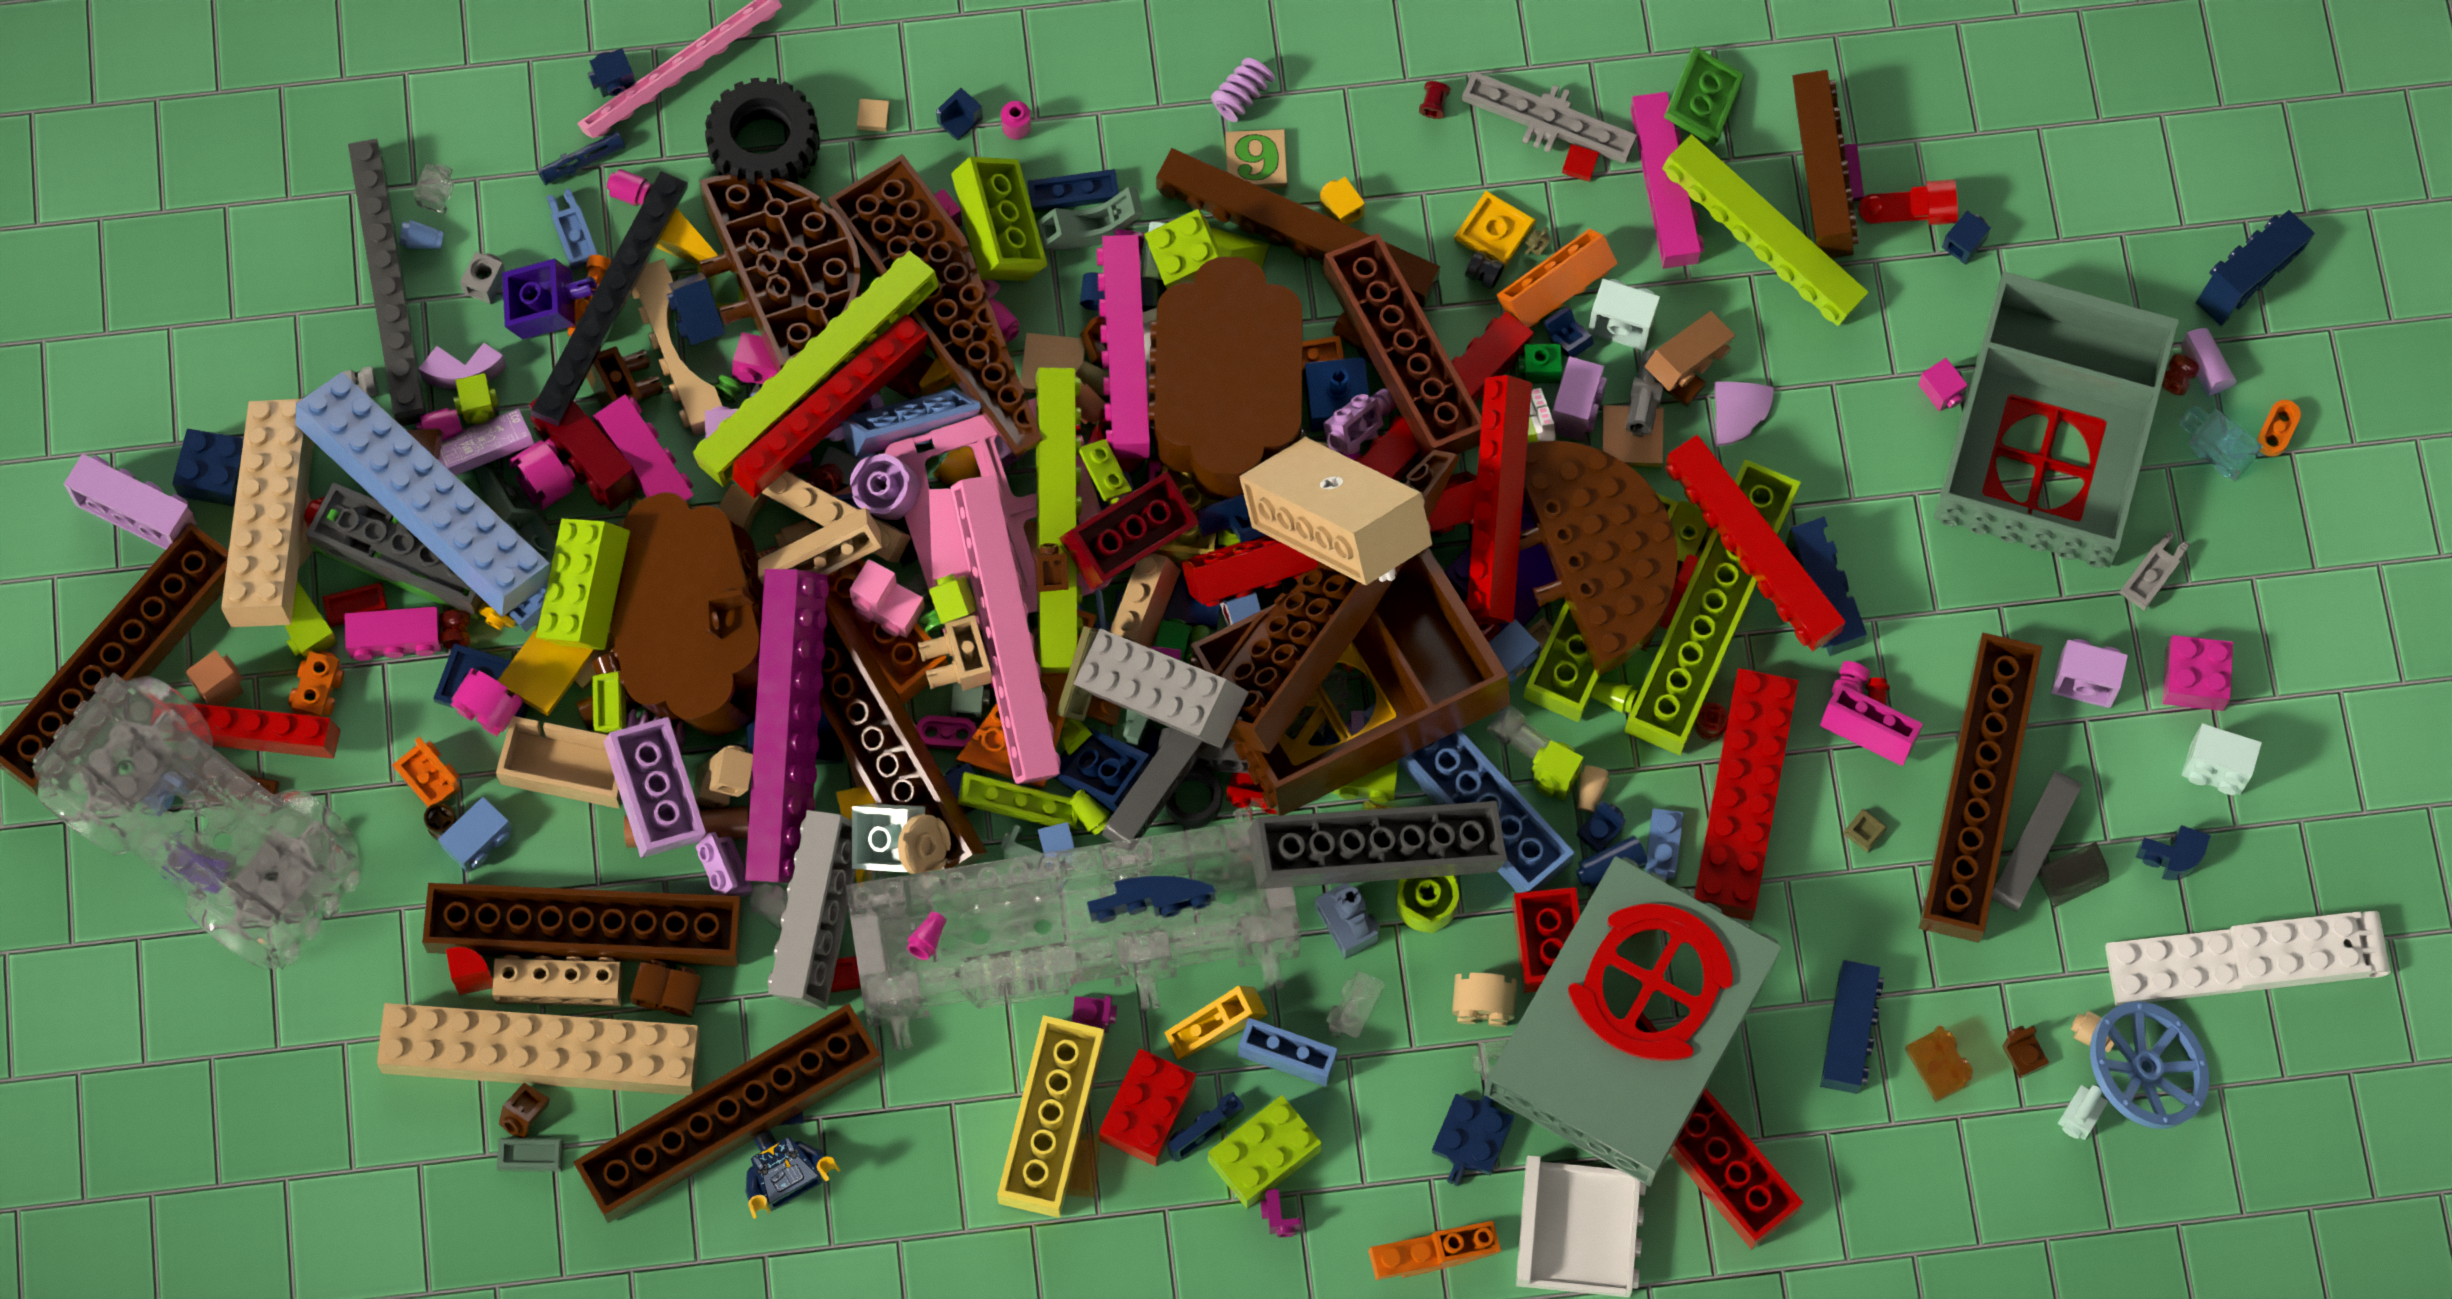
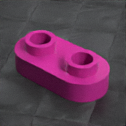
M928 715L920 719L916 726L926 747L934 749L963 750L977 731L974 722L964 717ZM929 730H935L937 735L930 738L926 733ZM960 732L968 734L964 740L958 739L957 735Z

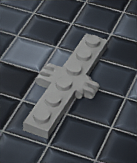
M1473 71L1462 95V101L1528 126L1522 143L1529 144L1532 135L1537 136L1533 147L1539 149L1543 139H1545L1547 143L1545 144L1544 151L1550 153L1556 139L1559 138L1574 145L1597 151L1600 155L1626 164L1637 134L1570 109L1572 103L1567 101L1570 90L1564 89L1561 98H1558L1556 96L1560 86L1553 85L1550 94L1544 92L1542 97Z

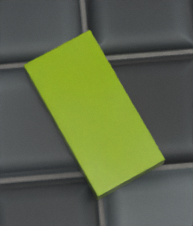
M619 671L592 676L594 733L608 735L610 732L626 728L625 687L619 678Z

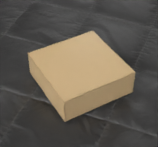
M860 99L857 130L887 132L889 101Z

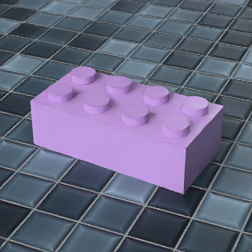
M82 454L64 482L65 488L77 507L165 550L190 522L199 527L193 516L194 513L190 510L188 502L184 498L176 494L168 496L162 493V489L150 481H146L144 484L136 480V477L131 472L123 468L117 471L109 467L110 464L99 456L94 455L91 458Z
M669 717L610 732L604 740V746L640 858L700 842L705 836L706 831Z

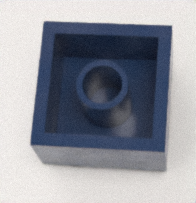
M187 428L172 482L177 495L183 498L235 507L244 438Z

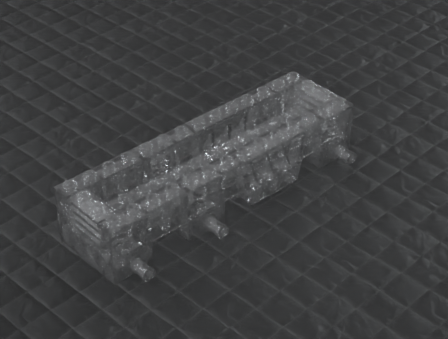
M1248 807L1245 808L1244 812L1246 820L1243 819L1242 808L1233 812L1236 823L886 878V871L877 870L878 879H876L874 870H866L867 882L845 885L868 1027L890 1024L893 1050L902 1051L901 1037H903L905 1050L913 1047L909 1021L930 1017L929 1007L970 1001L975 1007L982 1009L1067 995L1075 983L1114 977L1115 987L1138 984L1141 1009L1148 1011L1150 1010L1148 997L1151 998L1153 1010L1161 1007L1157 980L1177 977V967L1228 958L1236 957L1238 967L1261 964L1265 990H1273L1272 977L1275 981L1276 990L1281 989L1285 985L1282 978L1280 961L1300 956L1301 929L1293 887L1257 889L1248 829L1255 820L1253 809ZM1143 876H1174L1198 880L1213 885L1216 898L1215 901H1211V904L1205 908H1186L1180 910L1181 912L1178 915L1169 918H1163L1162 915L1155 917L1152 906H1148L1146 911L1139 914L1130 915L1127 912L1116 915L1117 918L1108 924H1101L1098 921L1091 922L1087 907L1088 901L1116 894L1115 881ZM1225 890H1231L1236 893L1237 900L1232 904H1224L1219 898L1220 894ZM930 912H937L944 916L947 922L943 927L936 953L930 956L928 960L919 959L907 950L908 938L923 923ZM1040 920H1047L1051 923L1052 929L1046 934H1039L1035 931L1034 926ZM978 930H985L990 934V939L984 944H977L973 941L972 936Z

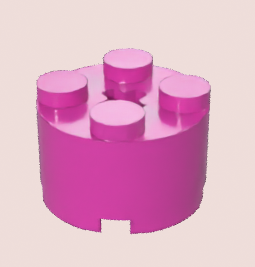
M550 439L545 442L539 440L509 460L511 470L517 467L520 473L515 477L519 485L534 504L540 502L539 509L541 511L574 490L573 480L576 479L571 467L567 463L562 465L556 456L559 452Z
M471 668L451 698L453 701L451 706L457 709L456 712L469 721H472L474 717L477 718L476 721L483 725L482 728L498 737L500 732L503 733L506 730L511 719L524 701L516 693L513 697L507 694L508 688L497 680Z

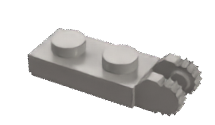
M2168 530L2158 545L2155 544L2119 593L2144 611L2178 567L2180 559L2191 545L2184 541L2179 545L2173 556L2166 552L2164 549L2166 546H2169L2175 535L2170 530Z

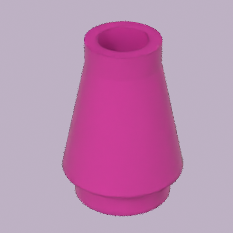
M930 912L923 923L909 936L907 950L913 956L922 960H928L930 956L935 955L943 927L947 922L945 917L937 912Z

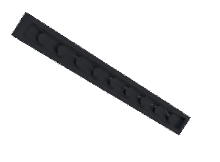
M660 171L531 410V416L560 427L688 188V182Z

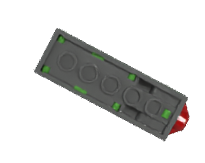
M333 482L326 496L312 500L308 504L304 520L308 528L306 536L313 552L471 618L478 619L480 615L478 610L484 600L377 500Z

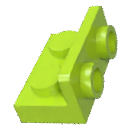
M1106 439L1082 446L1079 449V453L1102 499L1107 501L1109 506L1132 492Z

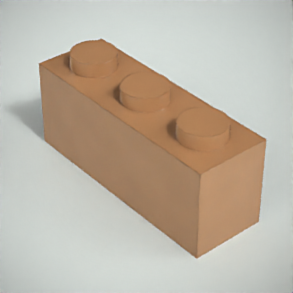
M1709 311L1657 348L1644 367L1670 392L1678 385L1681 387L1686 386L1694 378L1697 371L1700 374L1704 373L1713 364L1715 358L1718 361L1722 360L1731 351L1729 344L1736 335L1712 311Z

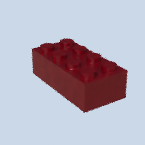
M538 398L529 404L531 410ZM575 401L571 404L560 427L530 416V420L535 425L533 430L536 435L544 442L550 439L559 452L556 456L562 464L567 462L573 468L577 482L580 485L586 483L592 490L590 492L591 497L600 507L605 505L612 512L639 491L634 468Z
M1166 471L1059 537L1092 590L1199 524V521L1170 474Z

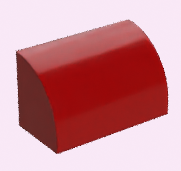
M465 947L446 949L451 979L459 996L492 989L493 977L486 962L477 952Z

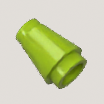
M1598 681L1592 692V698L1625 714L1626 712L1631 713L1640 691L1634 689L1633 685Z
M1083 789L1077 791L1068 800L1087 832L1091 831L1094 835H1097L1104 830L1105 825L1111 818L1109 815L1110 811L1085 793Z

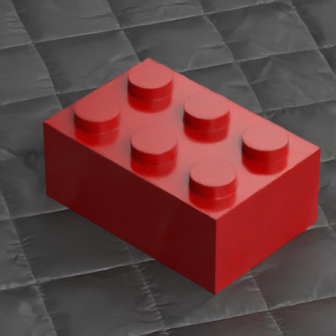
M1576 887L1514 893L1512 908L1523 993L1538 991L1580 918Z
M1139 1048L1099 1130V1141L1157 1166L1196 1085V1074Z

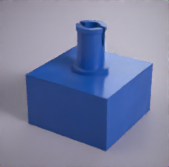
M1364 357L1305 363L1304 382L1311 432L1325 431L1323 423L1332 417L1335 411L1342 409L1350 403L1353 397L1362 394L1369 396Z

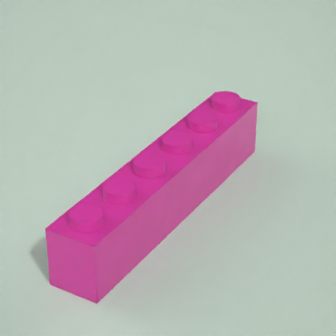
M1667 92L1632 96L1630 106L1663 269L1698 264L1700 253L1704 252L1702 235H1697L1695 226H1698L1696 208H1691V198L1688 192L1678 183L1671 181L1667 177L1666 172L1661 169L1668 157L1682 144L1680 129L1675 128L1673 122L1664 118L1669 105Z

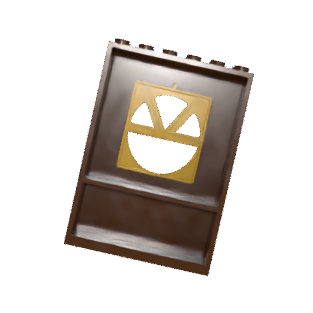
M1428 547L1404 562L1370 617L1337 661L1359 669L1369 678L1375 689V709L1365 727L1351 736L1320 684L1305 705L1318 707L1295 739H1291L1284 733L1270 754L1247 748L1236 741L1233 746L1238 758L1241 761L1246 760L1250 766L1247 770L1255 785L1260 783L1263 788L1262 797L1269 809L1274 807L1278 816H1283L1509 706V675ZM1276 604L1191 644L1192 657L1189 658L1190 664L1214 674L1253 620L1262 611L1267 614ZM1327 718L1340 742L1328 746L1309 745V740L1324 719Z

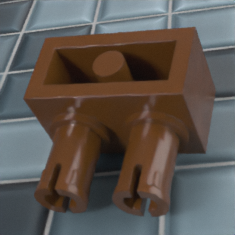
M617 346L599 352L586 378L602 409L625 394L628 399L633 397L640 404L641 399L663 392L661 381L656 383L660 379L657 375L634 382L630 374L650 367L649 357H643L647 354L644 349L624 357L621 356Z

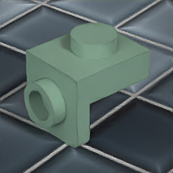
M1015 824L1012 832L1007 831L1002 840L1001 848L1004 849V859L1014 863L1013 866L1022 872L1030 873L1032 870L1039 873L1044 862L1043 853L1018 844L1022 836L1021 826Z

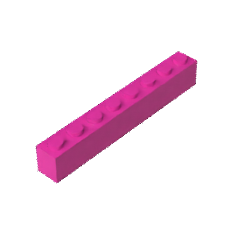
M1138 235L1102 236V248H1096L1097 266H1103V273H1098V291H1104V299H1099V315L1106 319V325H1100L1101 343H1107V351H1102V369H1108V377H1103V393L1110 397V403H1104L1105 422L1111 421V430H1106V440L1110 448H1112L1116 459L1149 458L1150 438Z

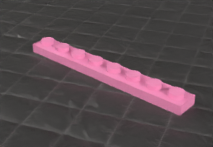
M753 0L628 87L625 91L577 123L584 134L591 138L607 134L611 129L610 127L616 122L630 118L636 108L642 104L651 103L658 97L659 92L665 88L677 85L682 80L681 77L688 72L700 69L704 66L705 60L712 55L723 53L728 49V44L735 39L743 38L750 34L755 25L773 18L776 11L782 7L780 1Z

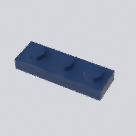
M1115 169L1027 181L1033 212L1105 203L1119 194Z

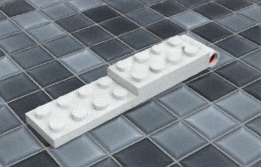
M2378 911L2352 912L2235 925L2228 930L2111 942L2105 946L2115 1006L2135 1001L2156 1002L2362 978H2377L2391 973L2380 913Z

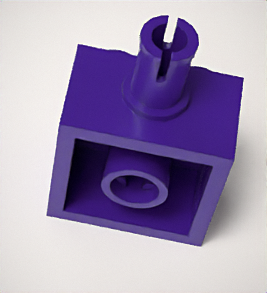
M555 258L502 272L505 327L523 340L575 326L574 301L594 295L596 290L592 289L598 288L595 279L588 277L573 282V272Z

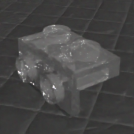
M1357 970L1353 979L1348 978L1340 995L1344 996L1339 1006L1334 1005L1327 1017L1326 1022L1330 1023L1329 1034L1340 1039L1344 1032L1354 1038H1358L1384 989V983Z

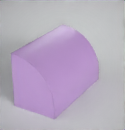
M2199 328L2187 332L2181 348L2208 397L2235 386L2237 381L2207 328Z

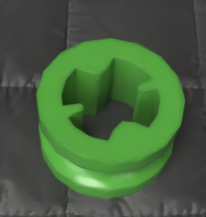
M720 375L718 377L719 384L714 385L718 396L728 402H736V394L741 393L743 387L732 378Z
M936 610L920 618L921 623H925L927 626L925 628L927 634L934 633L945 627V623L941 624Z

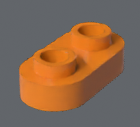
M2280 400L2272 406L2256 441L2258 449L2264 455L2275 457L2285 451L2301 418V411L2297 404L2290 400ZM2279 415H2285L2288 421L2280 420ZM2267 440H2274L2276 446H2270Z

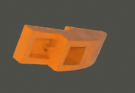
M1488 1221L1436 1231L1430 1236L1372 1246L1368 1252L1375 1279L1381 1280L1397 1276L1406 1278L1461 1265L1500 1253L1501 1247L1494 1222Z

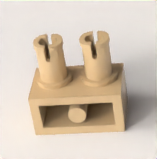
M975 615L946 622V632L942 637L917 642L922 661L949 654L950 657L953 656L952 664L925 670L930 689L957 682L961 684L962 691L992 683L991 669Z

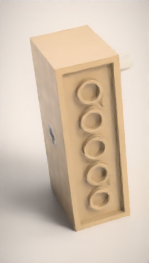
M1307 437L1239 476L1252 528L1364 585H1368L1377 578L1381 582L1394 580L1396 574L1395 567L1432 545L1431 528L1426 518L1425 501L1421 492Z

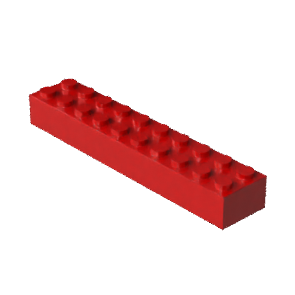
M1468 471L1451 475L1428 520L1431 528L1430 533L1437 531L1438 534L1452 531L1455 529L1454 525L1465 522L1467 525L1473 524L1477 484L1476 475ZM1268 535L1259 537L1254 541L1238 542L1181 560L1190 595L1202 605L1206 604L1207 607L1221 604L1224 602L1223 598L1234 594L1235 597L1250 595L1253 593V588L1263 585L1264 588L1278 586L1282 584V579L1293 576V579H1297L1304 572L1307 573L1319 565L1317 560Z

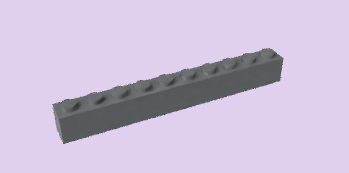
M376 138L349 143L348 148L393 414L397 423L401 426H407L421 422L420 416L427 414L418 369L419 365L383 154Z

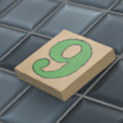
M1284 129L1226 132L1228 173L1262 188L1287 187Z

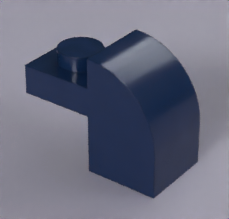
M2181 825L2175 834L2172 846L2144 837L2139 845L2136 858L2142 859L2144 864L2151 867H2165L2162 879H2183L2192 874L2201 862L2211 835Z

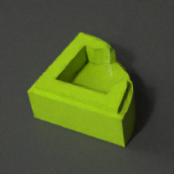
M1066 718L1063 724L1061 744L1067 753L1071 755L1092 733L1079 720Z

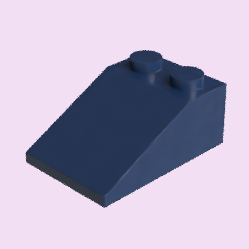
M1087 727L1092 735L1071 755L1066 750L1063 751L1060 756V774L1053 778L1074 792L1083 789L1085 793L1110 811L1109 814L1113 815L1149 765L1152 757L1148 753Z

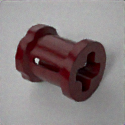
M1428 81L1424 86L1426 94L1424 102L1420 104L1419 113L1428 118L1441 119L1444 117L1443 106L1445 98L1450 94L1451 89L1442 82Z

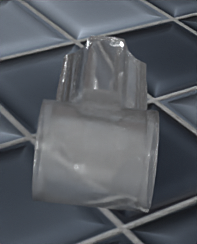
M1511 705L1501 709L1486 728L1487 732L1496 741L1504 745H1512L1532 760H1534L1540 747L1542 746L1546 749L1551 740L1526 722L1524 715Z

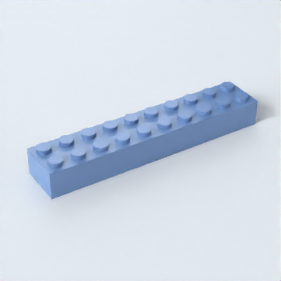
M343 372L296 403L295 425L501 617L547 585L550 563Z

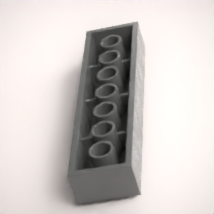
M1497 801L1257 817L1248 829L1257 889L1497 872L1507 861Z

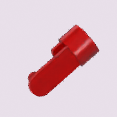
M1955 179L1926 181V186L1912 187L1911 191L1866 195L1859 203V215L1865 222L1870 224L1926 220L1928 225L1956 224L1958 222V204Z

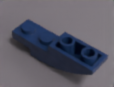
M1143 876L1115 881L1116 894L1088 901L1087 907L1091 922L1107 923L1117 918L1116 915L1127 912L1130 915L1142 913L1147 910L1148 906H1152L1155 917L1162 915L1163 918H1169L1178 915L1181 912L1180 910L1186 908H1205L1211 904V901H1215L1216 898L1214 886L1198 880L1174 876Z

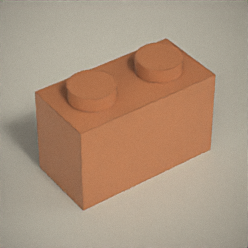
M216 649L185 671L196 692L207 705L226 706L244 692L239 683L243 678L238 673L237 667L228 655L222 658Z

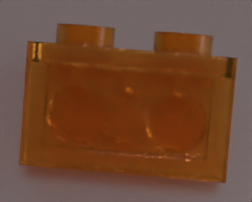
M1942 1025L1935 1027L1932 1033L1905 1047L1908 1056L1935 1103L1969 1086L1972 1080L1971 1075L1973 1074L1968 1060L1965 1057L1961 1058L1956 1050L1957 1042L1953 1034L1949 1030L1945 1031Z

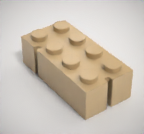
M513 716L508 726L496 771L501 785L617 809L621 808V795L604 746V740L608 735L544 722L545 738L542 737L543 732L539 721Z

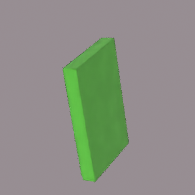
M1694 46L1689 53L1664 118L1714 146L1719 141L1745 74Z

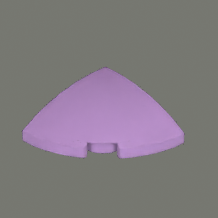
M1715 382L1716 446L1731 445L1746 439L1752 434V429L1760 421L1761 423L1765 421L1773 401V387L1743 382Z

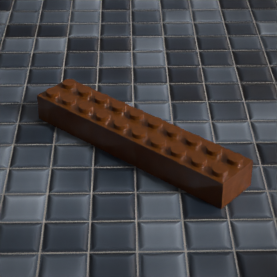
M190 522L0 736V769L41 799L223 593L229 551Z
M829 591L825 606L827 625L824 628L823 644L825 646V656L822 659L821 670L823 687L820 691L819 704L877 804L925 807V815H933L945 823L949 830L951 841L950 851H947L945 856L947 859L946 864L933 876H919L924 887L941 885L988 852L961 805L957 804L958 800L837 591Z
M1983 632L1981 634L1974 657L1918 929L1977 943L1980 942L1985 932L2043 646Z
M428 883L422 943L427 953L446 954V949L465 947L484 956L517 955L529 958L549 956L553 959H566V957L575 956L584 958V960H597L600 957H609L621 962L648 963L649 960H657L666 964L738 967L743 905L740 896Z
M848 1003L578 1158L573 1163L607 1223H610L754 1140L761 1132L773 1129L882 1066L881 1055Z

